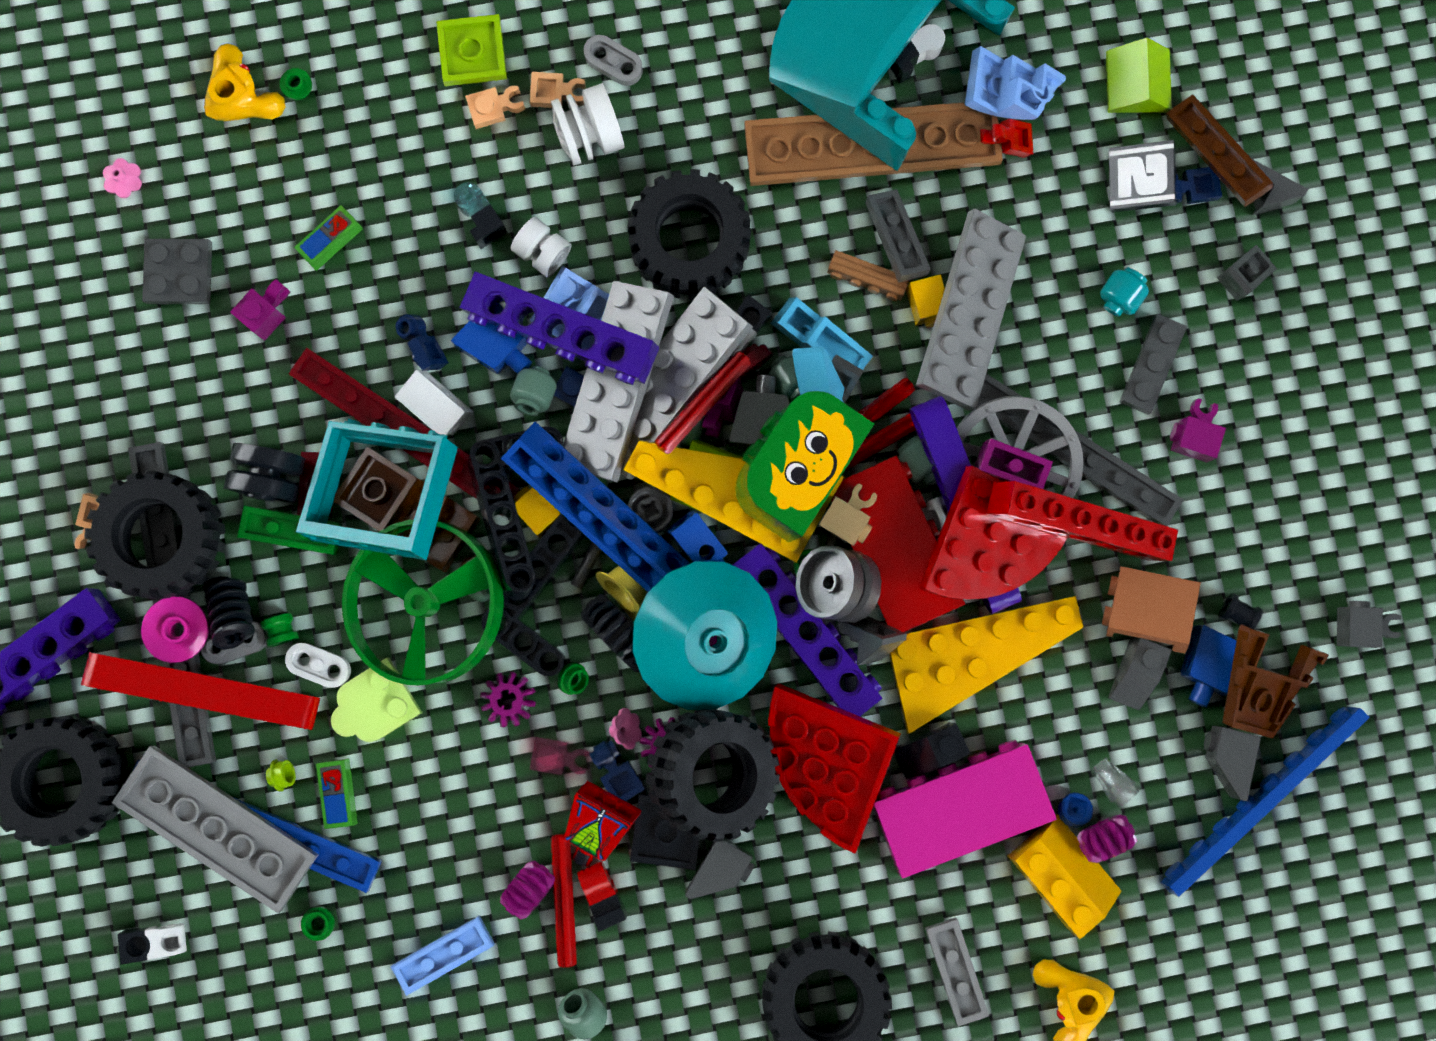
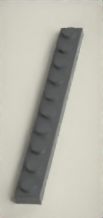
M157 442L128 448L132 474L137 472L145 475L146 471H158L163 474L169 473L164 443ZM157 505L139 516L148 567H158L168 562L176 554L181 544L176 512L168 506ZM189 593L186 595H176V597H184L190 599ZM152 599L153 605L162 599ZM178 624L174 629L177 636L182 635L184 632L181 624ZM199 653L184 662L169 663L162 661L163 667L202 674ZM169 703L178 761L186 767L216 762L208 710Z

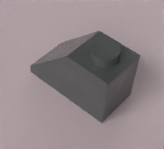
M1130 638L1108 699L1140 711L1160 682L1172 650L1146 639Z
M1212 726L1211 731L1206 734L1204 740L1205 758L1229 797L1247 801L1261 737L1225 727Z
M726 838L722 842H713L685 890V897L694 899L734 888L740 880L746 882L754 868V864L750 862L753 858L752 854Z

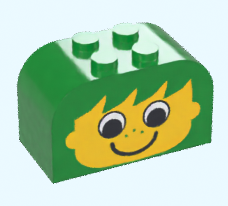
M811 391L798 396L780 412L776 410L772 416H769L759 431L764 436L762 439L758 438L754 444L752 443L741 460L746 463L737 477L735 486L739 505L746 514L787 542L803 537L874 423L829 393Z

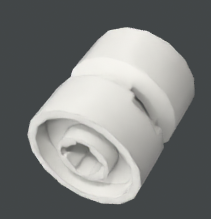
M533 217L523 225L511 244V251L524 261L532 260L533 268L545 277H550L563 264L572 245L557 233L551 235L550 227L538 218Z

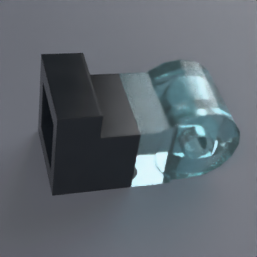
M465 182L456 188L454 192L455 202L459 210L465 216L470 217L476 225L475 228L470 230V233L480 249L508 233L503 222L476 184Z

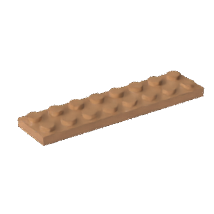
M965 102L892 108L903 117L910 119L916 129L915 141L898 171L818 115L747 120L744 122L750 186L1001 165L1003 161L1001 144H983L980 139V130H992L993 124H999L998 117L976 111L966 106Z

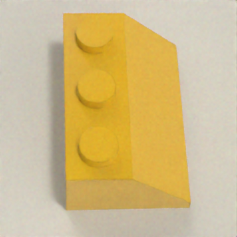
M1056 814L1057 820L1044 824L1007 856L1066 928L1077 938L1081 939L1107 916L1122 891L1099 863L1088 862L1085 854L1083 855L1079 847L1080 843L1077 837L1060 819L1059 815Z

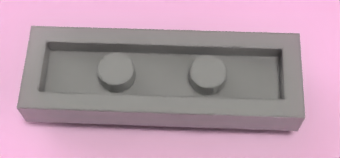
M955 917L925 927L957 1026L988 1017L989 1013L958 919Z

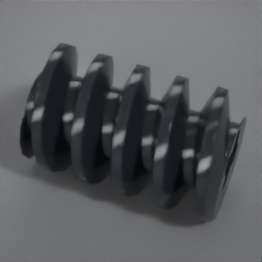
M225 576L206 580L203 585V591L205 593V602L207 603V613L209 614L212 644L221 650L238 647L244 640H247L255 633V628L252 624L253 618L250 614L251 607L248 603L249 597L246 593V583L243 580Z

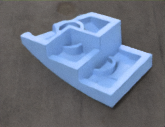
M980 46L972 51L965 105L976 111L996 117L1034 120L1045 109V104L1051 101L1054 96L1053 93L1058 86L1065 82L1066 76L1047 64L1034 68L1014 55L1004 60Z
M562 266L543 298L602 320L609 294ZM535 313L530 319L531 322L535 319ZM564 324L555 326L552 335L556 337L561 336L565 329ZM590 335L583 339L581 343L582 349H588L593 345L594 336Z

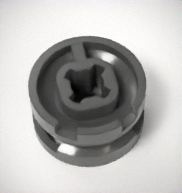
M645 487L636 491L629 500L628 507L657 533L665 530L671 523L673 518L672 502L669 496L662 490L655 487Z

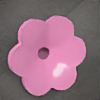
M123 158L115 160L113 165L106 166L103 170V176L106 179L104 181L105 190L109 193H116L120 198H128L132 191H138L142 186V181L139 178L141 174L140 167L134 163H128Z
M622 708L619 710L618 715L612 719L609 733L615 739V742L619 745L622 744L626 750L633 749L636 742L640 741L642 737V732L639 728V717L637 714L631 713L628 708Z

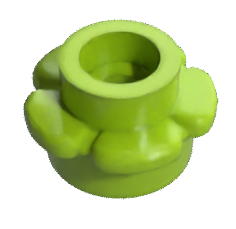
M275 759L270 763V767L266 770V780L271 787L282 792L284 788L295 783V769L290 761H278Z

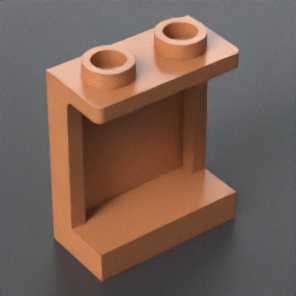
M1121 566L1118 577L1111 576L1108 595L1114 596L1112 607L1105 606L1102 625L1108 626L1106 636L1113 637L1114 633L1166 643L1173 645L1172 651L1185 654L1190 644L1201 582Z

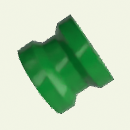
M292 613L281 614L260 622L261 629L265 630L267 634L265 641L267 648L299 639L298 632L292 626L294 620Z

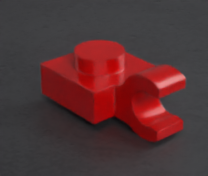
M1009 118L1000 122V124H993L992 130H980L981 143L1002 144V153L1022 158L1033 155L1031 123Z

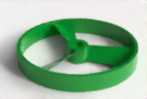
M414 519L395 523L379 531V533L397 535L400 532L411 529ZM437 521L436 526L444 528L460 537L475 552L476 557L429 588L419 587L386 553L360 549L347 572L342 593V615L347 636L362 661L377 674L393 682L419 686L440 684L456 679L467 673L483 659L498 634L504 605L503 587L498 568L480 541L464 529L449 523ZM362 576L404 600L406 612L416 617L402 675L388 668L375 656L362 634L357 609L358 591ZM489 589L490 607L488 620L476 648L463 663L452 671L426 680L425 617L435 615L443 603Z

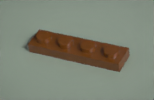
M1193 94L1166 113L1167 120L1244 207L1273 188V182Z

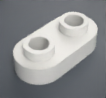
M309 643L293 645L285 656L286 667L291 673L325 687H340L349 680L351 675L350 664L344 657ZM304 653L308 654L310 658L309 663L305 666L300 662V657ZM333 665H337L340 669L337 677H332L330 674V668Z

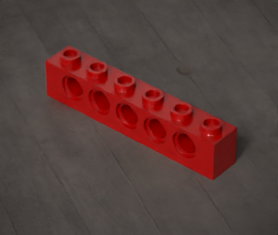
M1017 481L993 482L986 514L1147 561H1172L1178 529Z

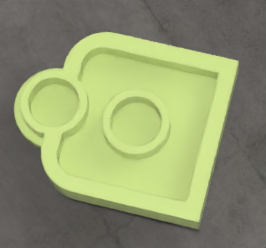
M385 658L381 661L388 668L398 673L390 658ZM369 668L339 688L337 692V704L339 707L332 713L331 725L333 730L341 736L350 737L356 735L365 742L380 740L422 714V711L405 684L388 680Z

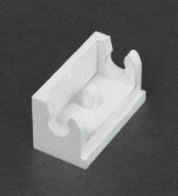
M416 370L395 395L398 401L438 434L447 436L449 434L453 436L474 412L427 371Z

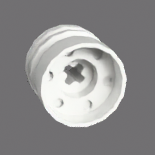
M603 83L582 90L583 106L578 107L571 94L566 95L570 109L568 111H563L559 99L551 101L552 121L562 149L571 159L573 166L581 163L577 150L583 147L588 160L593 159L591 144L596 142L605 155L625 148L614 109Z

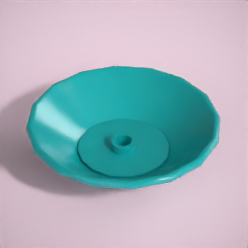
M695 561L667 573L646 594L634 620L632 652L642 679L662 700L687 710L718 709L743 698L764 677L776 650L777 618L769 594L750 573L726 562ZM714 635H717L716 644L710 646V638Z

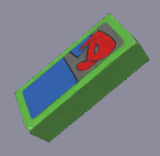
M340 205L294 248L317 271L363 228Z
M350 759L316 763L324 829L348 827L358 824Z

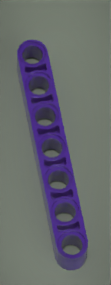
M940 395L909 410L929 463L933 465V475L949 512L966 466H971L948 405ZM1016 588L1007 593L982 600L989 613L994 614L1021 602L1022 597L1019 588Z

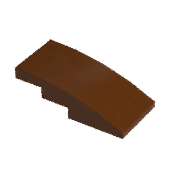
M367 446L336 492L333 502L374 529L381 531L395 523L415 518L424 482ZM444 496L438 521L455 525L472 534L481 518ZM436 526L426 561L446 573L466 542L454 533ZM411 529L400 532L397 536L409 537Z

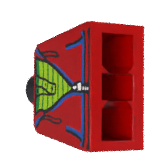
M587 780L574 796L564 836L566 842L577 847L573 860L578 865L584 867L590 866L594 857L600 861H606L639 817L642 810Z

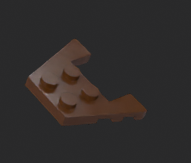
M1241 624L1238 630L1222 723L1236 729L1274 738L1296 705L1292 702L1293 698L1301 687L1308 688L1314 679L1310 676V673L1317 663L1323 665L1329 654L1301 644L1289 675L1258 667L1257 664L1269 634Z

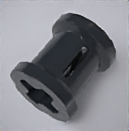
M1231 593L1224 601L1218 617L1222 620L1229 619L1238 625L1242 624L1255 629L1262 617L1263 609L1258 606L1253 608L1239 600L1238 595Z

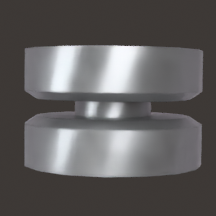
M820 546L810 551L802 560L796 575L795 588L799 603L812 616L855 623L866 618L876 607L881 595L882 580L879 568L872 558L864 553L836 546Z

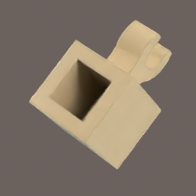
M857 484L854 487L852 497L848 503L835 497L819 526L852 546L857 541L863 544L873 527L868 524L871 517L860 510L871 507L877 500L876 493H873L868 501L860 500L858 494L863 487L861 484Z

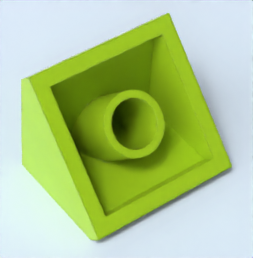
M1144 38L1106 51L1108 113L1168 112L1172 109L1170 49L1149 38Z

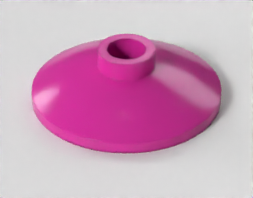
M171 597L156 602L145 614L141 626V636L146 649L155 658L169 663L184 662L196 656L204 647L209 633L208 619L203 609L194 601L184 597ZM178 624H181L184 628V632L180 636H177L174 632Z

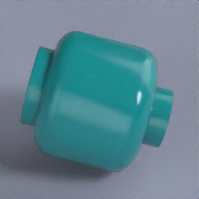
M1126 267L1124 270L1114 271L1100 291V296L1105 302L1103 308L1116 317H1120L1122 313L1126 315L1135 314L1149 294L1146 277L1129 267Z

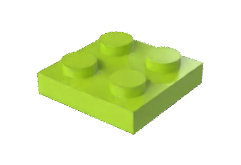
M499 14L436 21L444 86L507 79Z

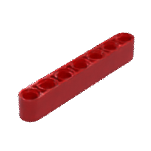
M91 652L88 654L81 681L82 686L313 730L320 702L319 697Z

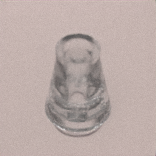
M1107 757L1091 769L1100 782L1110 803L1115 802L1119 808L1139 793V790L1135 787L1136 782L1113 765Z

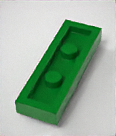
M249 506L243 507L237 538L335 556L338 545L314 542L298 534L296 530L300 519L299 515ZM327 521V524L342 526L341 523Z

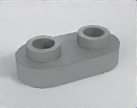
M595 35L586 41L584 56L591 68L624 86L633 85L640 80L643 73L642 61L636 53L604 35ZM602 51L606 55L599 59L595 57V54ZM625 67H630L633 70L630 74L621 72Z
M253 621L255 633L250 643L244 640L238 647L221 650L218 654L213 651L212 635L210 633L201 650L202 655L210 663L225 664L257 653L266 646V631L261 629L259 622Z

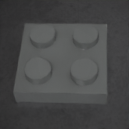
M145 239L142 301L146 304H210L212 242L209 239Z

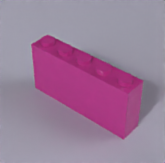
M1011 740L998 746L999 751L987 755L986 751L969 756L967 758L969 763L957 767L956 763H951L937 769L938 774L926 779L925 774L907 780L908 786L895 790L894 786H890L879 791L873 809L898 875L902 879L1057 820L1028 744H1018L1017 740Z

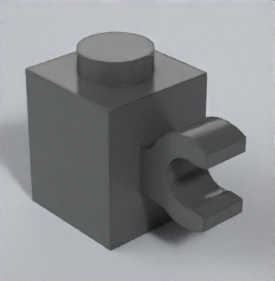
M1349 601V607L1337 608L1336 646L1382 648V636L1385 638L1401 637L1400 632H1392L1388 627L1391 620H1401V615L1395 613L1383 615V608H1370L1369 601Z

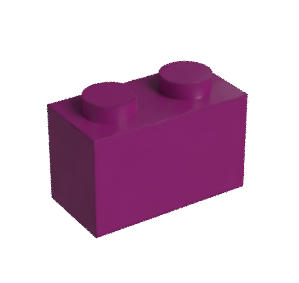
M990 438L982 443L974 466L1004 482L1017 481L1043 489L1053 461Z

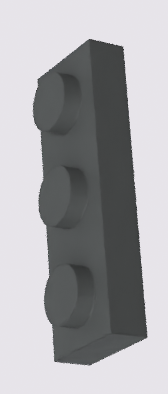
M898 190L868 195L865 202L898 283L928 276L931 268Z
M1160 314L1154 316L1119 403L1147 415L1152 413L1186 331V325Z

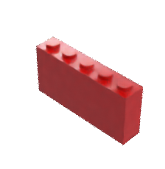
M896 455L843 479L831 502H833L835 497H838L848 503L852 497V491L857 484L863 486L858 494L860 500L868 501L873 493L877 494V500L871 507L860 510L871 517L868 524L873 527L863 544L857 541L852 548L854 551L862 552L871 557L879 568L882 583L881 595L877 603L887 625L905 632L966 604L963 599L943 597L919 589L937 543L936 538L939 537L940 533L933 519L927 521L922 509L927 506L920 490H912L908 480L913 475L907 462H900Z

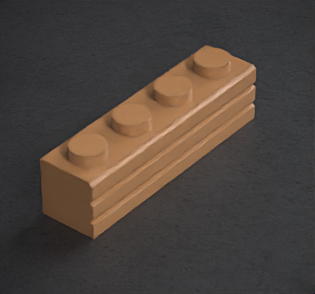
M837 250L834 252L827 271L833 279H844L849 281V284L852 286L866 287L869 292L874 294L882 293L892 301L902 300L909 282L908 280L898 283L893 271Z

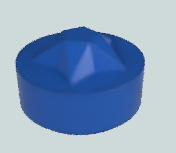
M1070 793L1060 801L1058 814L1066 825L1079 828L1092 818L1093 806L1085 795Z

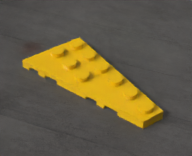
M639 440L623 469L796 563L844 478L843 475L840 477L803 537L787 542L746 514L739 505L735 486L737 477L746 463L740 457L676 447L670 454H665L657 447L656 443Z
M1076 596L907 633L906 640L889 654L907 733H912L1082 629L1083 623Z

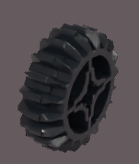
M599 594L595 599L592 598L581 612L582 619L634 672L640 673L632 652L634 623L606 595Z

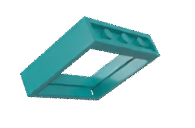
M348 419L344 423L329 421L296 532L314 542L427 560L458 447L447 439V435L438 434L434 430H429L428 434H423L405 426H400L399 430L390 429L387 425L372 422L370 426H365L352 419ZM351 442L433 453L409 537L327 524Z

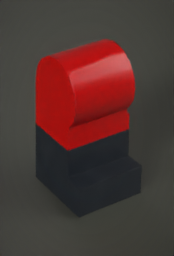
M602 861L577 872L580 885L594 916L598 932L627 919L628 914L613 879L610 878Z

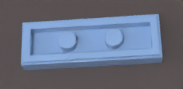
M479 915L392 964L390 967L407 996L490 949L495 943Z

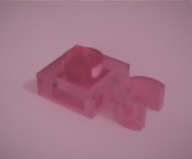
M536 736L529 770L563 775L564 766H567L576 774H585L587 768L578 767L575 759L579 755L589 756L590 751L577 749L573 752H568L569 742Z

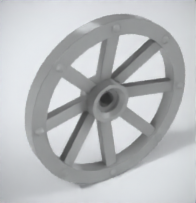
M1023 396L1001 397L976 407L956 427L966 454L978 457L981 447L963 441L971 429L985 417L996 440L1009 445L996 412L1007 409L1028 410L1013 444V447L1021 450L1024 449L1038 415L1041 414L1047 417L1059 428L1063 435L1030 448L1026 452L1042 456L1068 445L1070 454L1068 477L1050 471L1047 481L1063 486L1061 495L1074 498L1083 474L1084 461L1081 443L1069 421L1050 405L1037 399Z

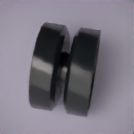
M233 443L230 461L235 465L249 468V472L241 470L228 471L223 489L263 501L296 503L299 486L295 482L280 478V475L290 477L302 475L305 463L304 457L262 446Z

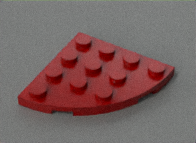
M966 466L919 589L935 595L957 599H984L1007 593L1038 575L1058 554L1067 537L986 515L993 482L1004 481L979 470L975 466Z
M778 683L774 688L770 702L768 726H770V738L774 744V748L770 751L778 755L779 766H776L775 770L780 774L779 780L799 813L802 816L805 814L821 830L820 833L855 854L901 733Z

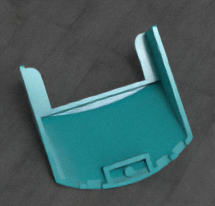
M791 0L775 33L771 49L769 81L898 171L915 141L916 129L910 119L903 117L887 106L883 100L876 98L870 93L941 0ZM948 0L996 35H1000L1003 32L1015 9L1013 5L1005 0Z

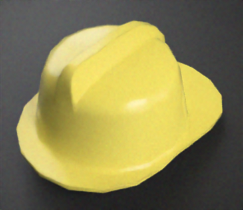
M617 566L608 574L601 571L597 572L596 578L599 584L617 600L634 622L648 592L620 566Z

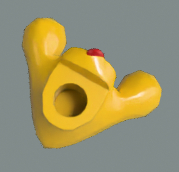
M228 43L219 46L214 54L212 74L205 95L204 109L206 116L218 121L242 120L252 117L272 120L281 116L286 108L284 97L278 92H265L257 96L250 70L247 65L242 64L243 54L240 49Z
M1041 960L1034 966L1033 978L1037 985L1044 988L1058 987L1059 992L1056 996L1057 1016L1065 1025V1027L1058 1029L1053 1038L1054 1041H1087L1093 1029L1109 1010L1115 991L1101 980L1083 973L1071 971L1055 960Z

